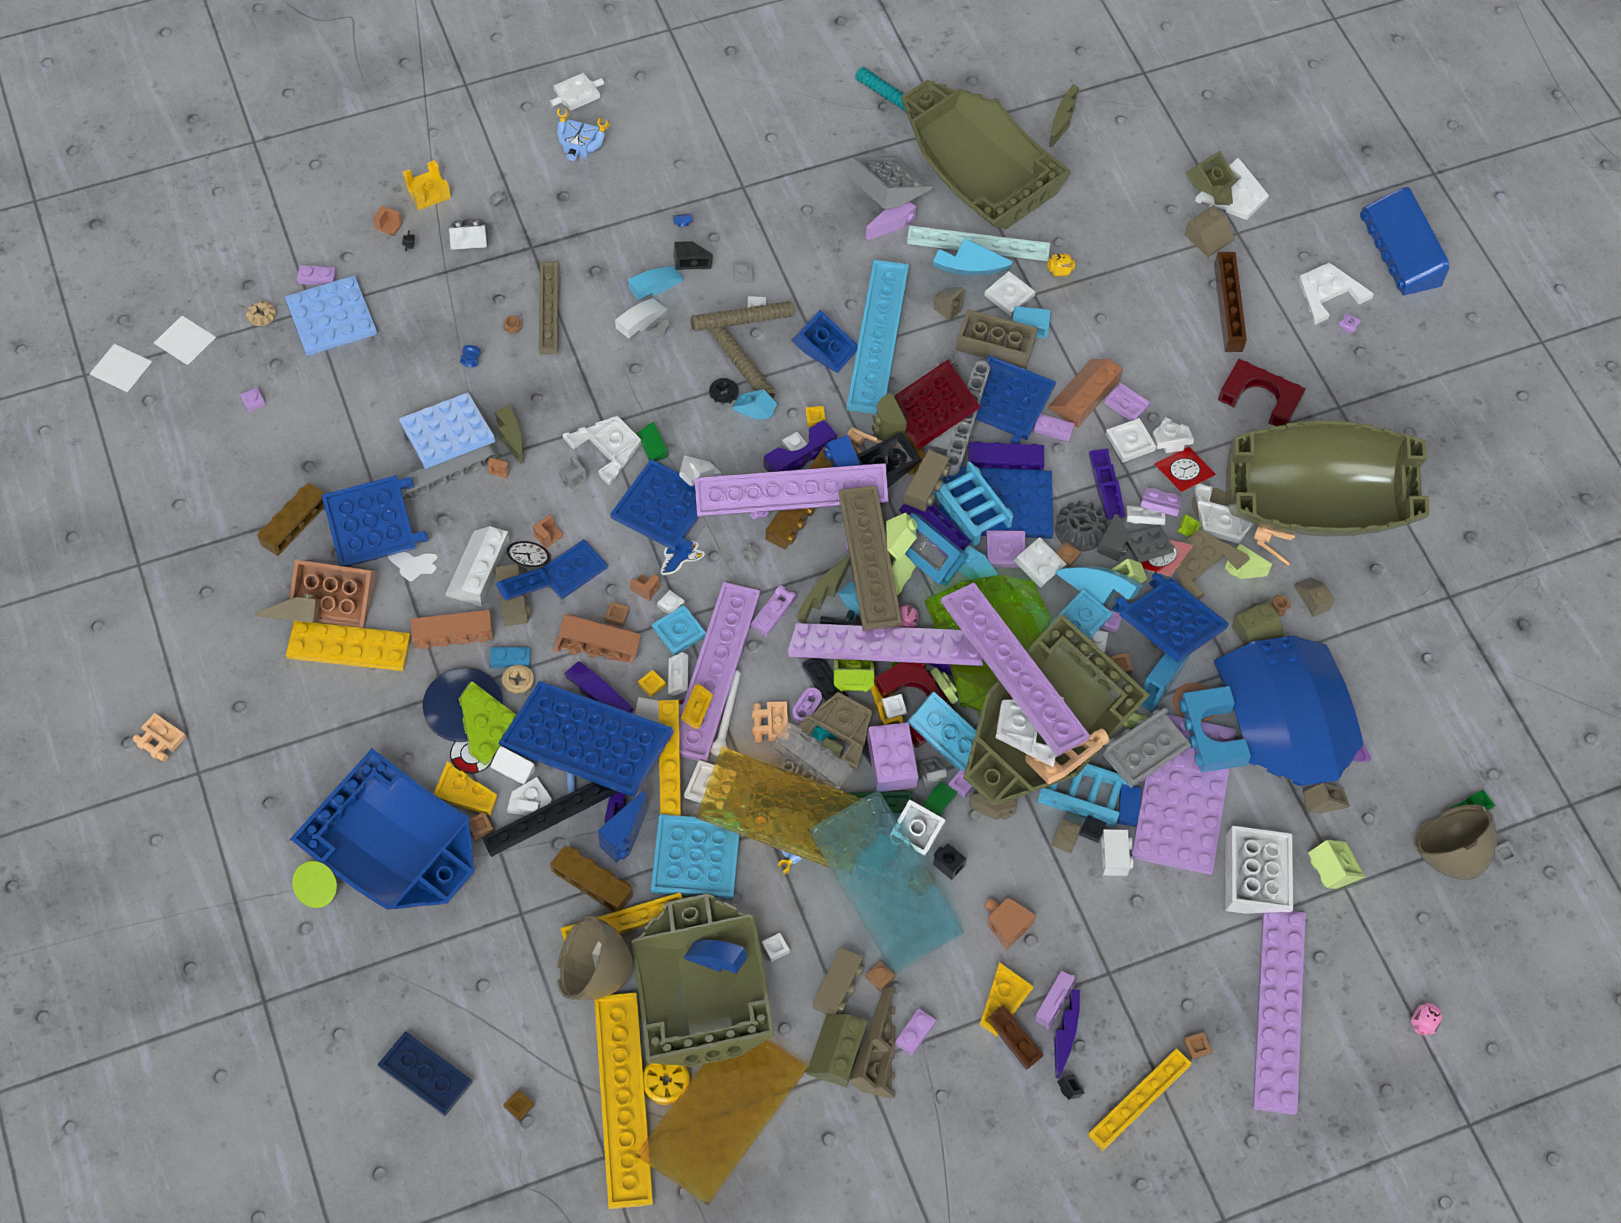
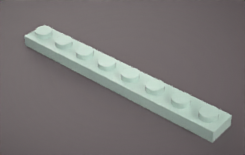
M909 226L907 244L959 250L964 238L1001 256L1048 261L1050 243Z

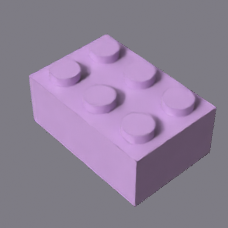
M909 723L869 727L867 741L876 792L916 788L918 773Z

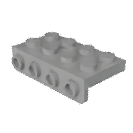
M1167 708L1161 711L1159 709L1155 710L1149 716V719L1140 720L1134 729L1130 730L1129 728L1125 730L1119 739L1116 740L1114 738L1105 745L1107 748L1103 756L1130 788L1149 777L1192 746L1166 716Z

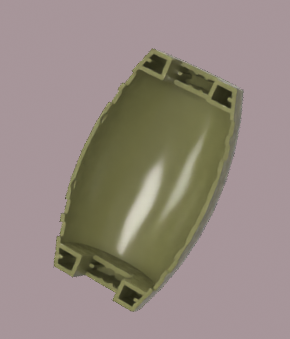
M1342 421L1287 423L1283 426H1271L1268 429L1255 430L1236 436L1230 445L1226 470V494L1229 512L1232 516L1274 530L1327 537L1377 533L1423 520L1430 515L1429 496H1422L1420 466L1427 459L1426 441L1405 433L1391 432V429L1387 428L1380 429L1372 427L1373 425Z

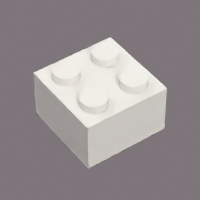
M909 800L889 836L926 857L946 820Z

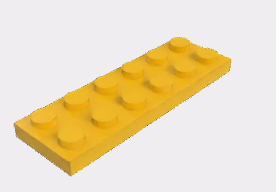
M294 621L286 657L287 659L404 671L411 634Z

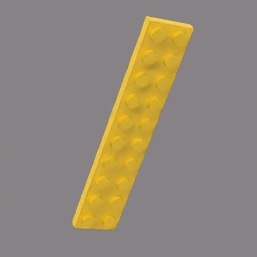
M637 993L608 995L594 1000L608 1208L619 1209L653 1205Z

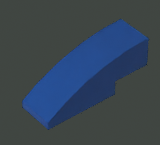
M697 940L692 944L684 958L718 972L725 969L737 974L746 961L747 955L744 947L716 940Z

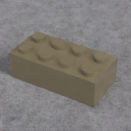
M967 309L958 335L956 350L983 358L991 355L1026 369L1035 344L1038 328Z

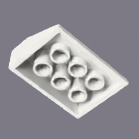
M1232 826L1225 835V911L1244 914L1293 911L1292 834Z

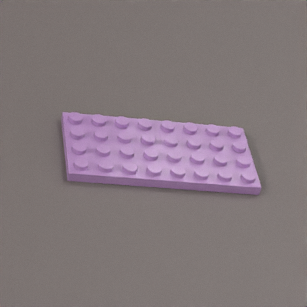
M1166 714L1189 741V731H1186L1184 727L1185 718ZM1201 722L1203 732L1210 739L1217 742L1234 741L1236 729ZM1190 747L1187 751L1145 779L1131 856L1134 859L1212 875L1229 768L1201 773L1199 766H1196L1194 761V748Z

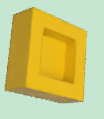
M824 406L805 407L807 427L814 426L822 420L826 421Z
M651 670L638 681V686L652 698L666 686V682Z

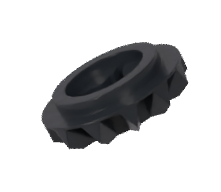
M721 378L715 380L710 385L709 394L715 403L720 402L722 405L724 403L731 404L733 400H736L739 389L734 381ZM727 390V394L721 395V391Z

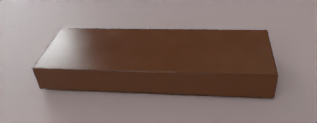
M1004 1005L986 1018L1026 1070L1044 1056Z

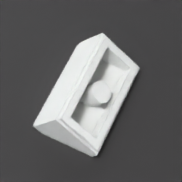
M502 746L499 747L490 768L522 785L528 782L535 771L534 763Z

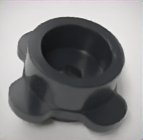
M408 230L407 235H403L402 245L405 246L406 252L407 248L413 249L415 235L410 234V230Z

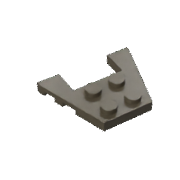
M1199 529L1183 542L1194 546L1177 567L1176 571L1182 587L1200 600L1205 595L1194 583L1198 577L1223 557L1236 570L1247 563L1250 557L1246 553Z
M838 692L823 703L817 711L805 717L799 725L792 727L790 732L806 742L816 726H819L851 745L842 757L841 762L857 771L872 718V710Z

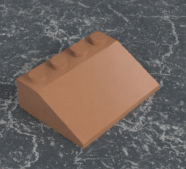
M295 560L289 600L295 597L303 598V594L315 595L314 599L321 600L318 622L364 628L374 593L377 571Z

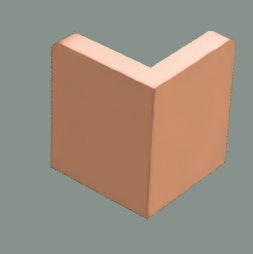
M383 205L373 217L375 229L394 236L403 224L400 212Z
M551 514L533 526L534 537L545 548H548L563 537V533L554 524Z
M655 574L650 579L640 575L637 580L633 578L630 580V590L648 601L652 599L660 588V577Z

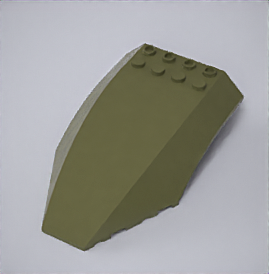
M930 80L924 81L901 96L920 150L930 166L964 203L995 227L1007 229L1059 192L1071 173L1070 169L1040 147L1021 129L1001 105L999 99L983 98L982 94H974L971 91L959 88L957 90L950 89L945 84H937Z
M1062 613L1026 650L1060 697H1064V702L1089 735L1102 728L1110 739L1149 697V694ZM998 680L986 693L963 778L991 805L995 806L1078 776L1100 750L1067 776L1048 784L1026 762L1025 756L1028 754L995 738L1002 700H1014ZM1037 732L1036 742L1046 744V742ZM1079 746L1072 750L1079 755L1086 749L1083 746ZM1065 753L1055 757V761L1060 765L1070 760Z

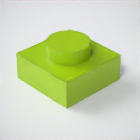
M1185 514L1181 518L1177 531L1189 538L1200 529L1201 524Z

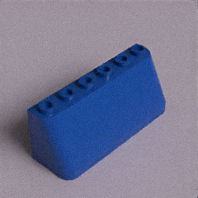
M1409 187L1400 188L1363 207L1360 212L1361 220L1365 222L1367 231L1374 240L1375 247L1379 249L1382 260L1386 263L1389 274L1393 276L1396 287L1402 295L1405 296L1442 287L1449 271V261Z

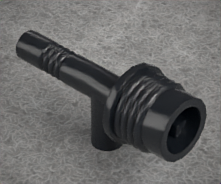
M852 610L847 612L845 619L825 616L820 618V624L862 626L860 616L855 615V612Z

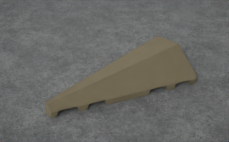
M891 986L883 990L849 1081L862 1092L889 1099L895 1097V1092L892 1091V1080L895 1079V1072H892V1059L895 1058V1026L892 1025V1015L895 1014V1008L892 1007V995L895 994V990Z

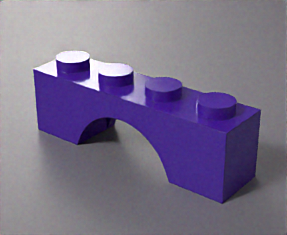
M822 420L809 428V442L805 447L796 451H788L778 447L764 456L763 466L768 472L801 469L806 463L815 460L828 442L836 440L837 434L825 420Z

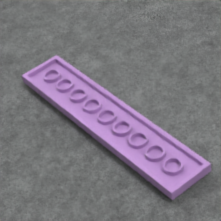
M872 464L695 478L697 516L840 506L838 490L877 486L879 502L885 503L888 502L886 465Z
M727 582L722 584L679 715L680 757L708 762L712 743L715 740L730 687L759 601L760 590ZM700 684L711 692L713 697L700 728L693 729L681 719V716L694 685Z
M975 583L942 597L941 603L1056 757L1089 740L1090 735Z
M796 623L788 649L789 657L983 666L984 659L962 630L892 627L863 631L862 626Z
M1304 912L1263 913L1253 1091V1109L1291 1115L1297 1114L1306 916Z

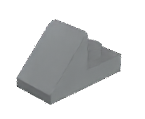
M936 757L917 761L925 789L935 788L940 782L944 783L943 777H947L946 769Z

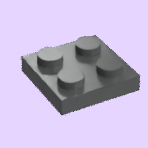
M1160 525L1127 534V545L1137 562H1144L1174 553V546Z

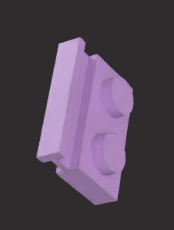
M1122 383L1104 401L1105 405L1130 421L1138 419L1145 412L1146 408L1150 406L1148 400Z
M1146 487L1140 507L1178 516L1182 497L1175 493H1166L1156 488Z

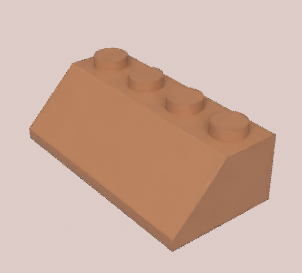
M1091 359L1048 406V409L1066 421L1075 423L1074 426L1078 428L1118 384L1123 368L1110 359Z

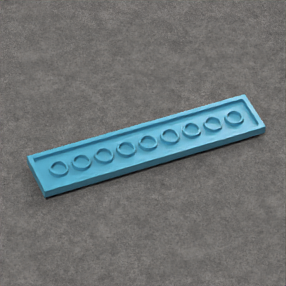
M873 260L847 402V410L877 414L879 400L887 395L909 264Z

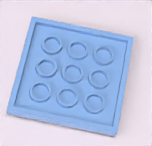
M355 275L285 296L306 356L377 334Z
M469 393L399 418L400 425L425 469L495 442L494 435Z

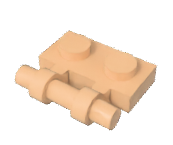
M787 701L767 702V709H761V704L759 703L753 704L751 715L754 720L752 734L754 735L755 742H762V735L768 734L769 741H789ZM763 718H768V725H762Z
M154 713L141 727L145 734L142 737L136 734L132 740L137 743L140 749L150 752L153 758L165 762L168 759V755L164 753V750L168 748L173 752L185 740L186 735ZM152 739L159 742L156 747L150 743Z

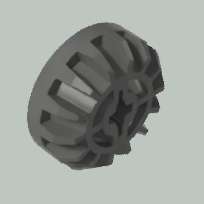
M1078 501L1076 505L1072 502L1068 503L1066 508H1061L1056 519L1055 533L1058 540L1062 544L1067 542L1081 552L1097 548L1108 527L1106 524L1107 518L1102 515V510L1100 508H1093V503H1089V505H1083V501ZM1078 510L1085 511V513L1082 512L1078 514H1075L1073 512ZM1088 512H1090L1095 517L1096 522L1091 520V517L1088 515Z

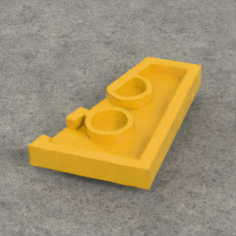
M448 761L434 791V795L447 804L479 813L485 812L489 816H491L498 799L497 794L469 778L466 773L459 771Z

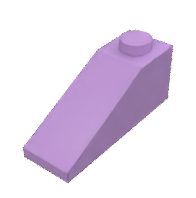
M907 202L900 207L885 209L866 227V239L870 240L905 228L915 220L916 206L911 202Z

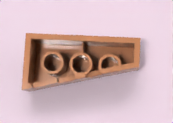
M564 614L557 631L553 651L560 652V649L569 650V654L577 655L578 652H585L589 654V657L595 658L605 655L608 660L632 663L637 653L640 634L635 633L633 630H623L616 628L614 625H604L597 623L595 620H585L578 618L576 615Z

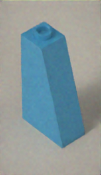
M1167 653L1163 655L1144 683L1143 689L1149 694V697L1140 706L1152 713L1156 710L1185 666L1190 655L1180 662L1175 661Z

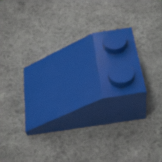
M821 310L812 315L791 339L805 354L836 373L854 355L858 347Z
M644 791L598 830L600 848L616 863L621 859H626L631 853L647 813V798Z

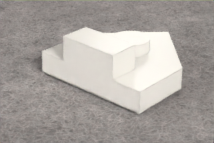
M1167 417L1163 419L1161 425L1152 434L1157 449L1164 448L1165 453L1184 451V445L1194 443V438L1188 426L1178 425Z
M684 455L679 476L689 486L695 485V478L721 475V472L711 462Z
M536 777L512 791L507 812L526 816L552 803V798Z

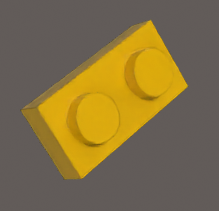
M700 684L694 685L681 719L693 729L700 728L713 694Z

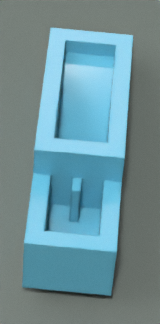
M674 266L656 268L628 279V289L637 300L649 294H652L654 297L682 282L683 277Z

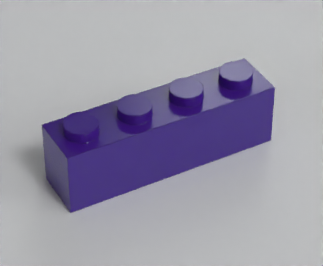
M969 442L968 462L971 461L978 468L1043 470L1044 445Z
M904 503L899 509L902 514L907 513L910 515L911 513L921 515L963 551L972 542L934 504L928 506L925 512ZM929 539V543L937 547L942 552V556L948 559V554Z

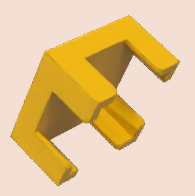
M436 160L428 162L429 172L412 177L411 169L402 172L405 186L418 210L451 198L449 184L446 179L442 180Z

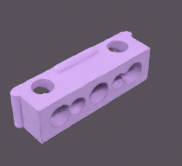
M1061 971L1038 1010L1036 1022L1045 1026L1047 1030L1052 1027L1071 990H1073L1076 984L1075 975H1069Z

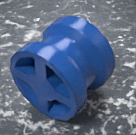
M465 345L462 349L463 355L460 357V363L466 367H476L481 350L473 345Z

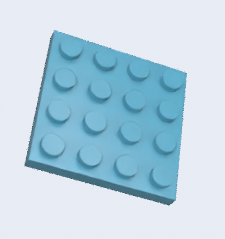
M659 814L651 893L673 895L681 892L682 896H698L709 893L715 898L733 900L741 820Z

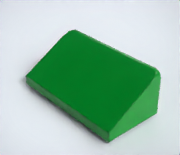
M654 422L637 432V436L641 439V445L649 461L650 459L659 461L668 458L666 446Z

